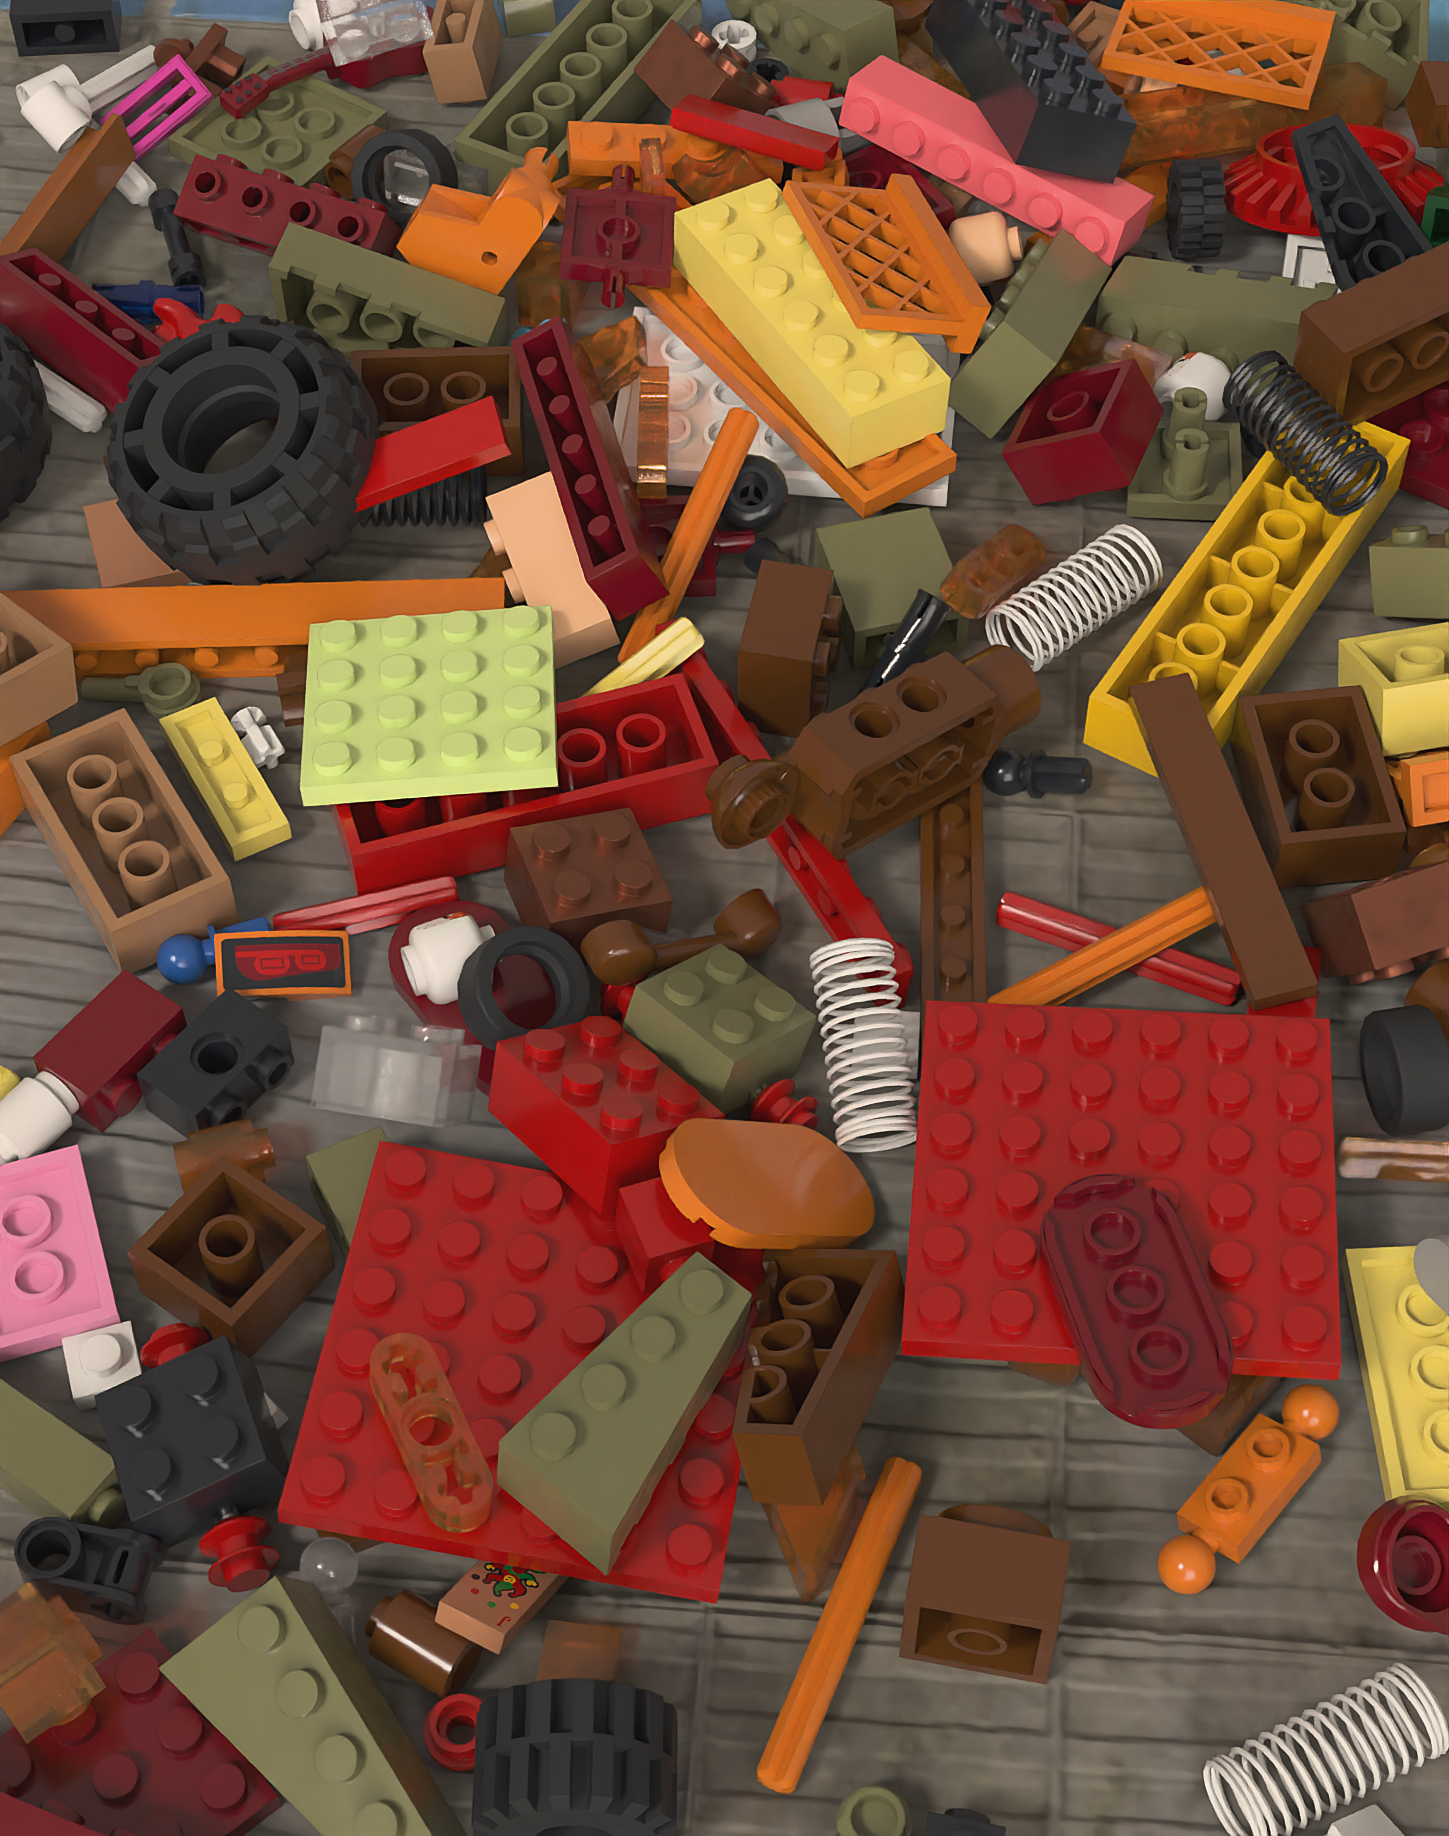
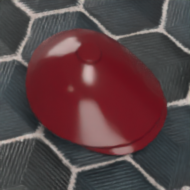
M1416 1495L1399 1496L1386 1501L1370 1515L1362 1527L1358 1540L1356 1562L1359 1578L1364 1589L1375 1605L1400 1625L1416 1631L1438 1632L1449 1635V1510L1430 1498Z

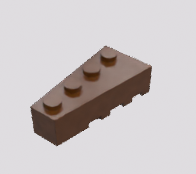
M765 1249L763 1266L766 1276L764 1283L758 1285L756 1305L759 1311L756 1328L750 1329L747 1345L751 1356L749 1369L743 1370L732 1429L753 1502L791 1504L796 1506H823L902 1342L905 1286L895 1250Z

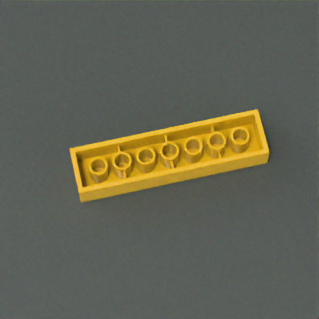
M1296 412V413L1288 420V422H1289L1298 412ZM1366 421L1353 426V430L1360 432L1361 438L1368 440L1369 445L1376 448L1377 452L1387 459L1388 471L1380 490L1368 503L1360 509L1342 516L1329 514L1322 507L1321 503L1314 499L1313 494L1307 492L1305 486L1298 483L1297 478L1290 475L1289 470L1284 468L1281 462L1273 457L1271 452L1266 451L1091 693L1083 743L1159 778L1128 703V687L1188 672L1218 745L1222 749L1232 734L1239 697L1259 695L1399 489L1411 440ZM1292 426L1280 433L1277 440L1284 438ZM1300 434L1288 441L1285 448L1293 446ZM1348 435L1341 437L1333 450L1345 443ZM1308 442L1296 449L1293 456L1301 454ZM1356 443L1350 445L1344 455L1333 466L1321 473L1318 481L1326 478L1343 457L1354 451ZM1281 444L1276 445V449L1281 448ZM1318 449L1307 455L1302 464L1309 462ZM1289 452L1284 453V457H1289ZM1326 457L1314 464L1310 472L1318 470ZM1298 460L1292 461V465H1297ZM1373 460L1366 462L1360 472L1350 482L1335 490L1332 498L1354 487L1365 476ZM1377 461L1376 468L1369 479L1357 491L1347 498L1331 503V506H1343L1360 496L1376 477L1380 466L1379 461ZM1306 468L1301 469L1300 473L1305 474ZM1314 476L1308 478V481L1313 482ZM1322 485L1317 486L1316 489L1321 490Z

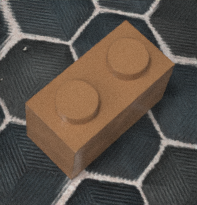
M437 0L422 53L439 104L454 102L469 104L478 100L488 99L503 40L492 0Z

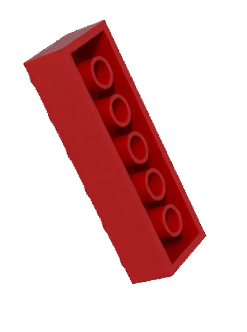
M683 673L556 703L557 787L330 804L357 895L447 874L456 878L503 866L506 863L510 828L630 807L640 829L645 830L711 813L712 802L706 797L705 789L708 780L719 767V762Z

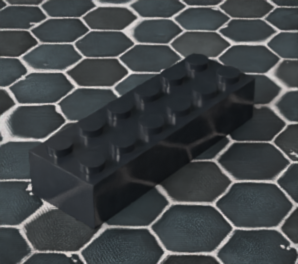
M933 0L924 26L1014 163L1113 184L1137 123L1124 107L1123 99L1116 95L1107 84L1105 75L1098 71L1089 60L1088 52L1078 45L1072 37V31L1063 25L1055 14L1056 9L1048 4L1046 0Z

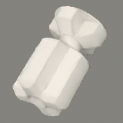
M244 708L233 716L230 723L238 737L245 736L241 742L255 766L259 768L266 764L268 769H272L279 764L277 757L285 753V747L270 725L262 726L267 720L260 708Z

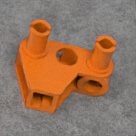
M545 147L531 148L525 155L522 167L517 169L512 167L492 197L432 184L410 217L396 246L410 265L498 295L537 241L560 202L561 198L555 195V188L551 182L559 168V161L556 155L552 152L545 164L542 160L548 149Z

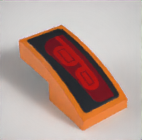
M283 930L214 934L217 997L228 987L247 1000L286 997L288 1001L353 996L348 931Z

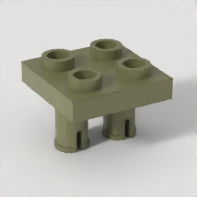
M1184 387L1175 392L1170 420H1160L1131 485L1125 486L1126 517L1216 521L1243 484L1240 423L1204 422L1207 409V395L1204 391L1194 387Z

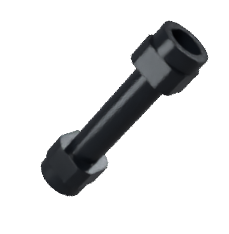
M158 189L150 195L148 206L154 227L158 231L163 232L171 258L168 261V267L173 286L183 296L197 295L204 290L207 281L200 256L191 252L183 228L184 224L173 215L179 196L172 189Z

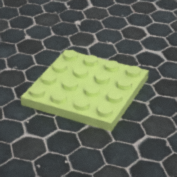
M520 605L505 609L458 610L442 614L396 615L389 618L353 621L334 620L328 623L310 624L300 791L304 806L558 786L552 605Z

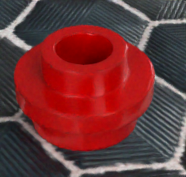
M453 1694L437 1702L427 1714L423 1726L424 1743L431 1758L440 1766L455 1771H465L474 1768L476 1733L471 1741L461 1745L452 1743L448 1736L451 1730L459 1725H468L476 1731L477 1712H479L480 1704L484 1701L482 1698L472 1694Z

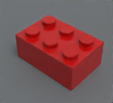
M608 1015L590 1016L581 1022L551 1029L531 1030L526 1035L500 1040L496 1044L488 1111L600 1215L616 1211L619 1188L661 1177L659 1156L666 1148V1143L664 1142L684 1121L694 1118L724 1120L725 1114Z

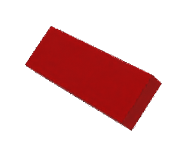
M688 94L672 108L669 125L679 131L819 172L836 157L840 138L692 94Z
M493 396L376 439L368 475L355 499L359 506L354 513L511 455L500 409Z

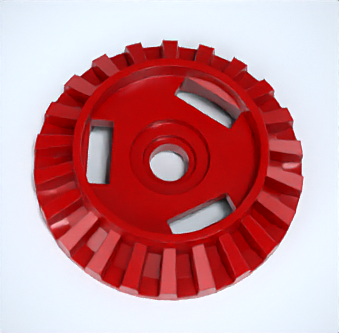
M1312 123L1287 126L1265 134L1257 141L1256 153L1232 163L1229 169L1224 171L1223 185H1225L1226 192L1224 204H1226V209L1243 221L1266 229L1321 237L1290 139L1294 130ZM1345 123L1418 226L1421 225L1427 194L1434 187L1445 186L1442 174L1435 171V168L1430 164L1415 158V145L1407 137L1380 127Z

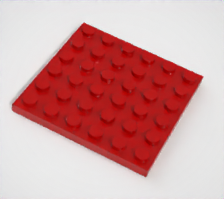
M926 1000L902 1326V1355L1081 1365L1041 1259L1040 1225L1045 1211L1047 1214L1048 1209L1054 1204V1197L1065 1186L1092 1175L1119 1174L1134 1178L1135 1185L1144 1187L1150 1192L1152 1187L1166 1195L1177 1208L1232 1340L1234 1349L1232 1374L1339 1380L1342 1357L1329 1018Z
M379 1141L278 1506L279 1522L717 1604L742 1465L732 1429L743 1370L749 1369L751 1356L747 1345L750 1329L756 1328L759 1311L756 1305L758 1285L764 1283L766 1276L763 1266L765 1249L736 1248L715 1240L712 1263L752 1294L745 1336L703 1410L700 1409L686 1434L684 1444L673 1463H669L652 1492L650 1503L638 1524L635 1523L621 1546L619 1557L608 1576H606L529 1509L497 1484L499 1441L654 1293L643 1295L614 1226L616 1211L600 1215L554 1172Z

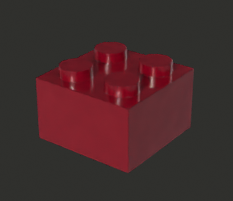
M1135 358L1044 379L1031 393L1001 454L1032 505L1052 501L1066 502L1080 495L1104 490L1108 492L1117 491L1131 485L1164 413V409Z

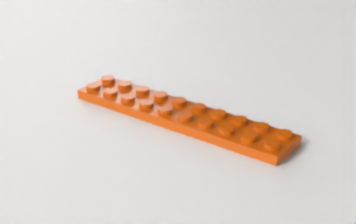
M567 175L552 182L555 188V195L561 198L553 215L564 225L567 188L588 190L612 188V177ZM664 178L634 179L633 190L649 195L676 197V212L692 206ZM674 241L670 288L625 285L863 519L956 471L957 454L935 433L847 469L673 265Z

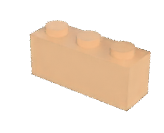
M551 471L485 497L493 519L483 524L496 556L505 552L509 556L512 568L502 571L515 604L526 601L528 606L552 605L555 670L620 644L606 606L585 580Z

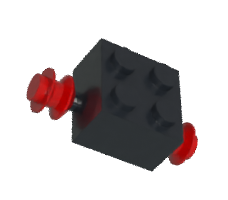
M173 1323L163 1326L151 1335L150 1340L140 1351L141 1362L146 1367L152 1369L94 1396L130 1520L146 1535L161 1542L166 1550L209 1530L199 1542V1550L203 1556L218 1558V1561L208 1571L209 1582L214 1586L227 1587L231 1592L248 1591L268 1580L270 1571L276 1567L280 1560V1555L275 1547L260 1544L270 1533L271 1527L268 1520L262 1517L243 1515V1513L282 1495L289 1464L264 1395L265 1391L257 1367L226 1334L210 1341L208 1333L198 1327H190L185 1323Z

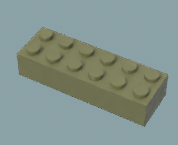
M580 0L454 139L458 190L492 197L512 167L515 169L522 167L526 153L535 147H545L548 149L542 160L543 163H547L552 152L559 161L558 171L551 182L569 175L566 144L568 121L635 124L658 96L633 69L671 19L689 30L695 24L702 27V0Z

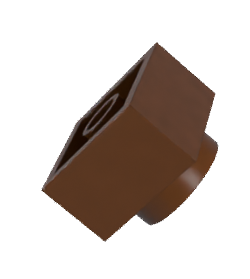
M965 1504L950 1507L942 1511L938 1517L920 1514L905 1599L899 1657L1046 1685L1059 1628L1071 1541L1053 1538L1051 1531L1037 1519L1001 1506Z

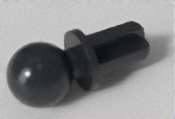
M1000 748L995 751L982 772V780L991 792L1001 796L1015 795L1025 787L1031 798H1041L1045 792L1083 794L1092 786V764L1086 758L1047 756L1042 749L1032 750L1028 759H1026L1022 753L1015 749Z

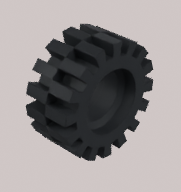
M1218 158L1173 160L1169 168L1170 177L1167 178L1168 194H1166V222H1168L1166 232L1167 239H1169L1168 246L1171 256L1174 259L1217 257L1220 254V247L1223 245L1222 233H1225L1223 218L1224 214H1226V204H1224L1226 192L1225 185H1223L1224 173L1221 170L1220 160L1218 161Z

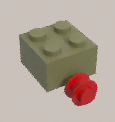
M720 943L647 980V977L633 984L614 986L603 982L600 988V996L602 997L600 1003L601 1014L612 1018L622 1013L621 1027L649 1051L657 1055L662 1062L689 1085L694 1087L723 1114L726 1115L747 1103L751 1107L748 1121L795 1124L815 1131L818 1125V1117L815 1115L818 1102L813 1096H806L796 1101L793 1098L795 1083L790 1078L795 1076L817 1016L798 1003L789 992L779 988L747 964L739 954L729 950Z

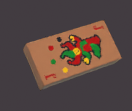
M478 1560L439 1601L435 1622L500 1655L569 1576Z

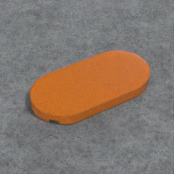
M694 1118L684 1121L664 1142L666 1143V1148L660 1153L659 1169L666 1191L676 1207L687 1219L689 1218L695 1223L701 1217L708 1225L715 1228L709 1235L722 1244L748 1249H847L868 1232L873 1225L875 1218L874 1201L864 1177L852 1160L836 1144L810 1128L795 1124Z

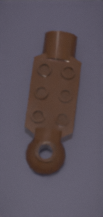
M1002 644L991 645L962 662H959L946 650L924 663L918 662L911 665L900 676L877 688L871 687L864 690L855 700L830 713L817 715L803 728L791 749L771 760L756 759L751 761L745 755L729 758L714 771L705 789L706 797L712 802L711 822L717 841L725 849L742 848L769 836L789 815L836 860L839 861L977 782L1003 738L1031 723L1039 715L1041 691L1032 668L1017 651Z

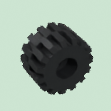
M590 1678L532 1681L529 1684L508 1687L498 1691L497 1696L486 1698L480 1704L479 1712H477L471 1822L473 1836L676 1835L677 1710L673 1704L664 1702L663 1696L650 1690L635 1688L634 1685L617 1681Z

